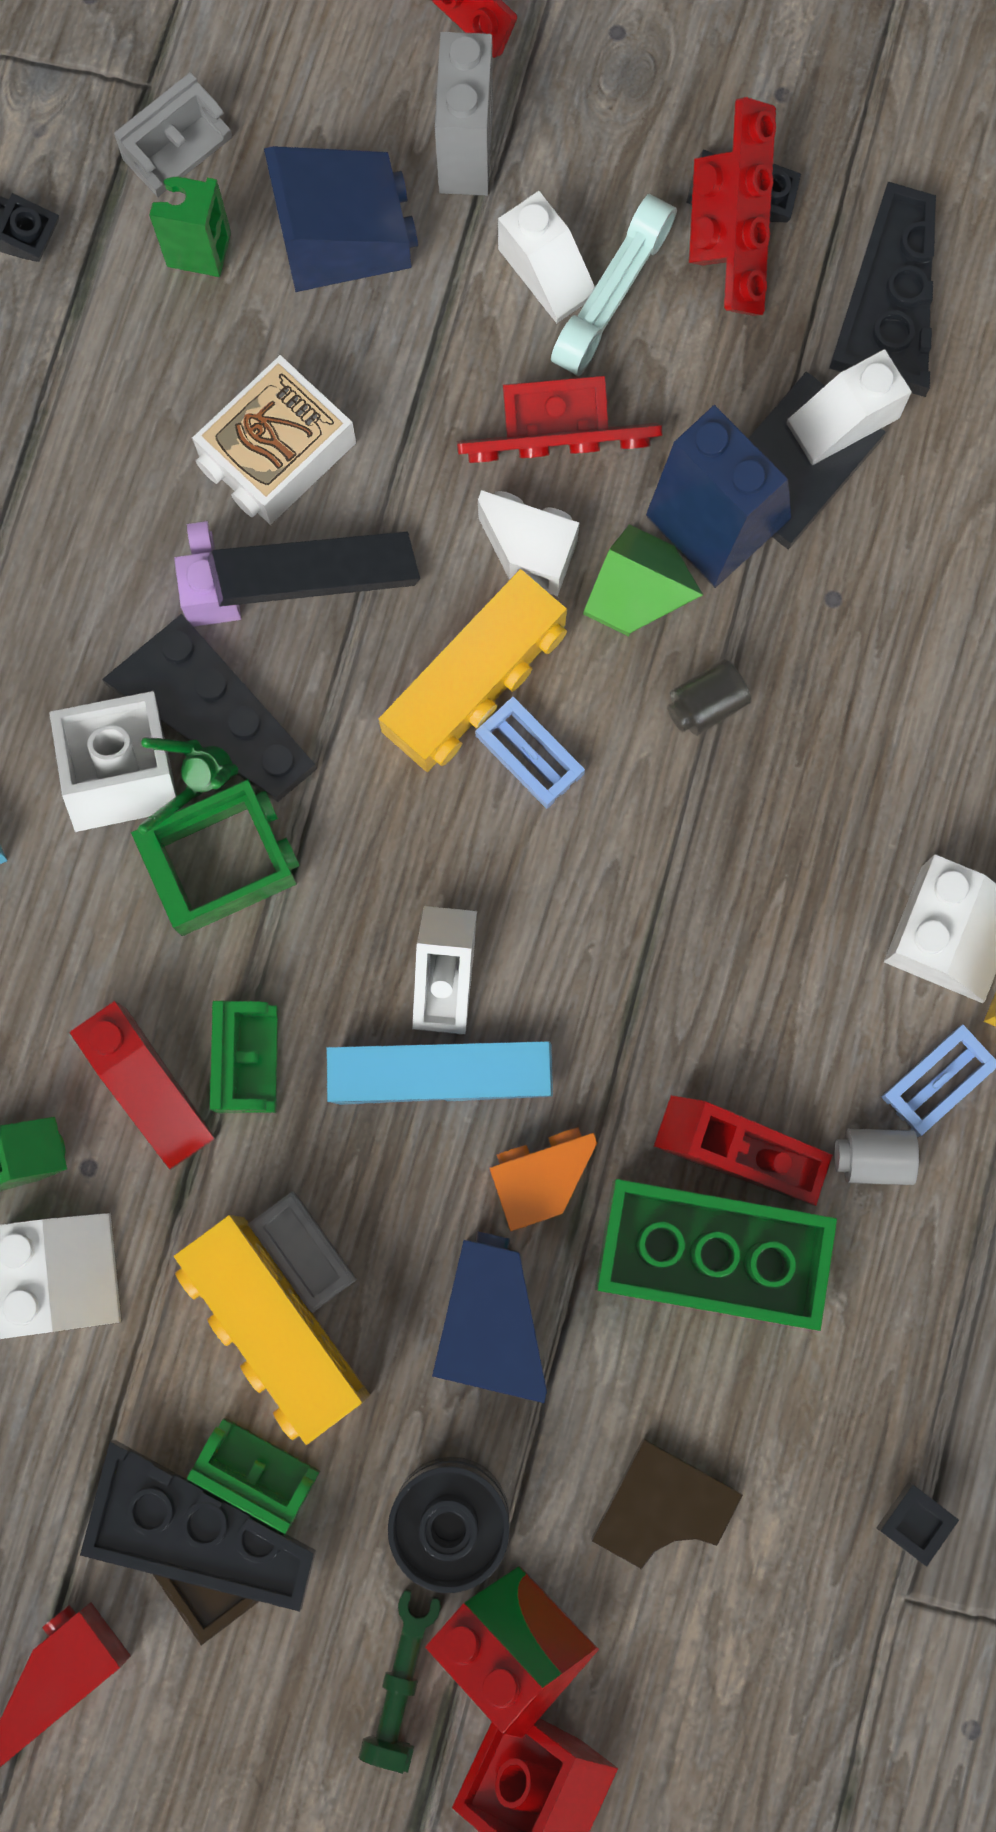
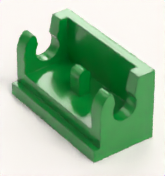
M183 177L165 179L164 185L167 190L182 192L186 195L184 202L179 205H171L168 202H153L149 216L167 267L220 277L231 236V229L217 179L207 177L206 182Z
M258 1001L212 1002L210 1110L216 1113H276L278 1006Z
M224 1418L219 1427L216 1426L186 1479L286 1534L305 1502L320 1470Z

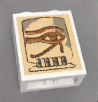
M281 355L192 437L199 455L196 463L203 473L216 484L223 480L234 490L231 496L246 514L254 517L258 513L270 525L356 444L353 422Z

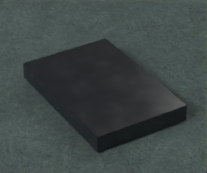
M807 371L748 438L788 478L791 519L772 536V538L788 550L883 440L886 433L883 429H879L812 465L786 424L787 420L825 387L824 384Z

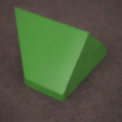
M629 524L609 549L583 615L629 637L633 631L697 599L703 593L674 545Z

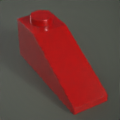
M113 1001L69 1032L97 1075L170 1170L215 1139L127 1008Z
M672 1095L670 1096L653 1146L695 1164L814 1206L817 1205L833 1156L830 1153L707 1101Z
M92 1602L77 1614L69 1605L42 1627L48 1638L33 1649L0 1719V1767L120 1669L131 1657Z

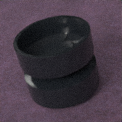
M443 1457L423 1464L406 1479L393 1503L388 1521L390 1549L402 1572L419 1586L440 1593L466 1591L476 1587L491 1576L501 1563L509 1540V1507L507 1498L500 1483L491 1472L472 1460L460 1457Z

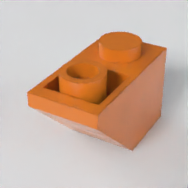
M578 1127L548 1137L550 1148L530 1154L528 1145H523L497 1154L499 1165L490 1167V1172L510 1232L563 1214L597 1145L594 1133L581 1136Z

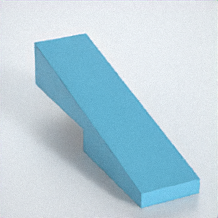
M551 1042L327 1047V1102L339 1105L429 1100L467 1101L553 1097Z

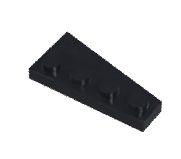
M892 182L887 183L829 369L843 372L885 349L912 391L911 393L926 397L930 389V371L928 369L932 338L930 307L933 300V281H931L935 244L936 195Z

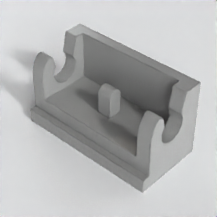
M189 72L115 131L114 136L123 161L159 197L167 191L164 185L165 179L184 177L232 138V133L220 118L224 114L221 107L197 82L193 74Z

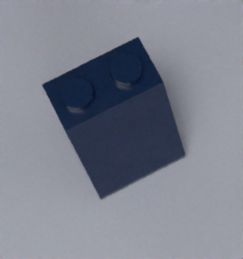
M278 146L264 148L295 292L412 268L410 248L418 247L415 224L412 215L403 217L400 203L408 202L402 170L392 171L388 152Z
M714 404L674 441L646 516L707 581L716 588L791 519L788 478Z
M478 1231L475 1242L463 1240L432 1377L545 1403L547 1389L520 1254L508 1250L511 1239Z

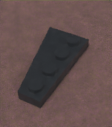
M182 614L102 679L106 686L125 697L154 691L161 722L178 732L187 741L198 740L202 748L207 746L222 748L228 753L232 764L238 767L237 775L244 780H249L250 784L260 791H266L267 795L276 802H279L317 770L315 763Z
M112 1440L109 1443L80 1556L300 1612L303 1607L316 1550L278 1531L119 1441Z

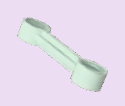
M648 194L643 199L630 223L624 242L578 316L573 315L561 331L551 355V362L577 376L584 372L597 350L602 332L650 254L655 255L668 236L676 217V207L651 194Z

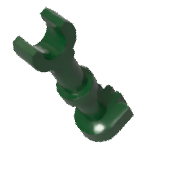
M409 1589L404 1590L398 1603L399 1615L404 1623L392 1671L385 1672L382 1688L387 1691L376 1735L363 1738L358 1756L361 1761L401 1774L403 1772L408 1773L414 1745L399 1741L398 1737L408 1697L415 1696L418 1680L413 1677L425 1628L436 1621L441 1608L440 1598L433 1596L429 1612L423 1616L414 1615L409 1609L412 1590Z

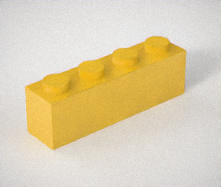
M520 569L378 718L381 732L427 773L436 763L440 766L446 765L461 748L462 742L459 740L461 736L472 725L478 729L493 715L497 709V704L494 701L507 688L513 692L527 679L532 671V667L529 664L541 651L549 654L560 644L567 633V630L564 628L566 626L567 608Z

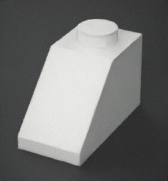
M540 191L498 218V250L556 324L582 307L595 286L569 228Z
M884 349L839 373L787 420L786 424L810 463L814 465L898 420L912 391Z
M424 906L417 940L412 1029L457 1034L466 1033L477 911Z

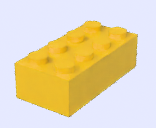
M228 1215L173 1256L181 1267L175 1272V1275L192 1299L195 1300L200 1296L209 1306L213 1315L207 1318L221 1342L225 1346L233 1342L244 1356L246 1361L240 1365V1368L253 1388L258 1393L267 1389L279 1408L273 1412V1415L285 1434L291 1440L300 1436L305 1445H307L362 1404L370 1396V1393L314 1314L308 1310L249 1227L245 1217Z

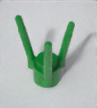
M143 738L141 745L144 748L185 754L186 758L182 763L181 774L187 787L138 826V831L141 834H146L189 801L200 796L202 792L219 789L227 783L232 776L238 773V767L232 764L228 753L217 746L202 748L200 742L196 739L184 742L161 738Z

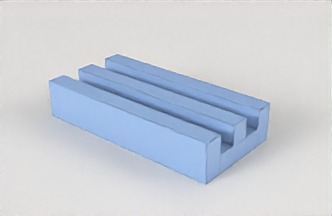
M514 697L508 700L475 731L476 737L546 809L555 802L557 797L563 795L570 788L571 784L578 781L585 774V769ZM510 715L567 771L564 776L560 777L508 724L506 719ZM495 729L552 785L550 789L547 790L492 734Z
M961 1025L885 1092L881 1098L888 1105H892L897 1111L896 1114L902 1121L905 1120L912 1127L911 1130L916 1132L917 1137L922 1136L996 1069V1059L964 1025ZM961 1041L967 1049L906 1103L901 1098V1095ZM976 1057L981 1062V1065L921 1119L914 1111Z

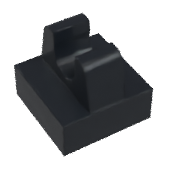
M908 1482L876 1528L927 1567L959 1519Z

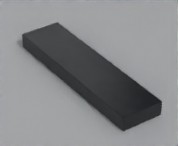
M408 531L211 550L207 557L219 607L415 586L420 580Z

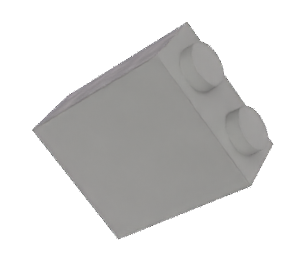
M440 32L435 112L439 194L488 196L493 117L492 34Z

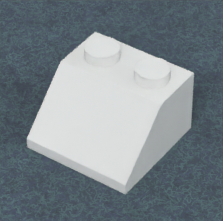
M154 691L49 712L62 797L75 832L149 817L177 796L168 751L144 748L141 745V741L145 737L165 739Z
M933 855L920 869L884 963L984 1003L996 974V883L982 873L938 855Z
M111 1213L41 1219L0 1225V1339L121 1322Z

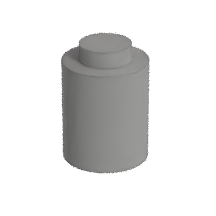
M848 1128L845 1133V1139H837L835 1143L834 1161L836 1172H844L847 1183L914 1185L917 1180L919 1167V1147L916 1132L914 1130Z

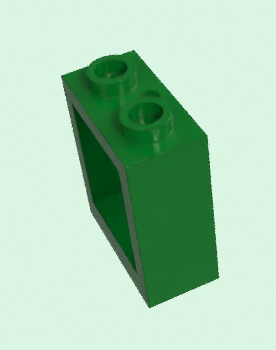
M249 780L175 812L146 834H141L138 829L131 832L171 925L181 936H185L297 885L291 872L292 869L300 866L287 837L277 841L269 824L278 820L266 791L256 794ZM248 809L276 872L193 909L165 846Z

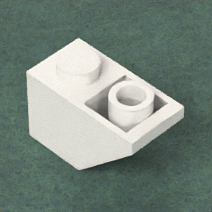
M481 490L478 498L479 520L509 580L521 569L549 594L558 596L578 542L579 522L573 521L569 514L556 508L547 507L540 510L525 505L519 497L508 492L498 491L495 494H491Z

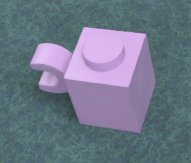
M208 521L187 524L192 555L174 557L180 606L187 621L195 627L241 620L239 605L219 607L207 558L211 550H215L212 531H209Z

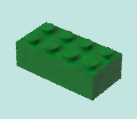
M615 1179L612 1182L595 1290L821 1331L837 1218Z

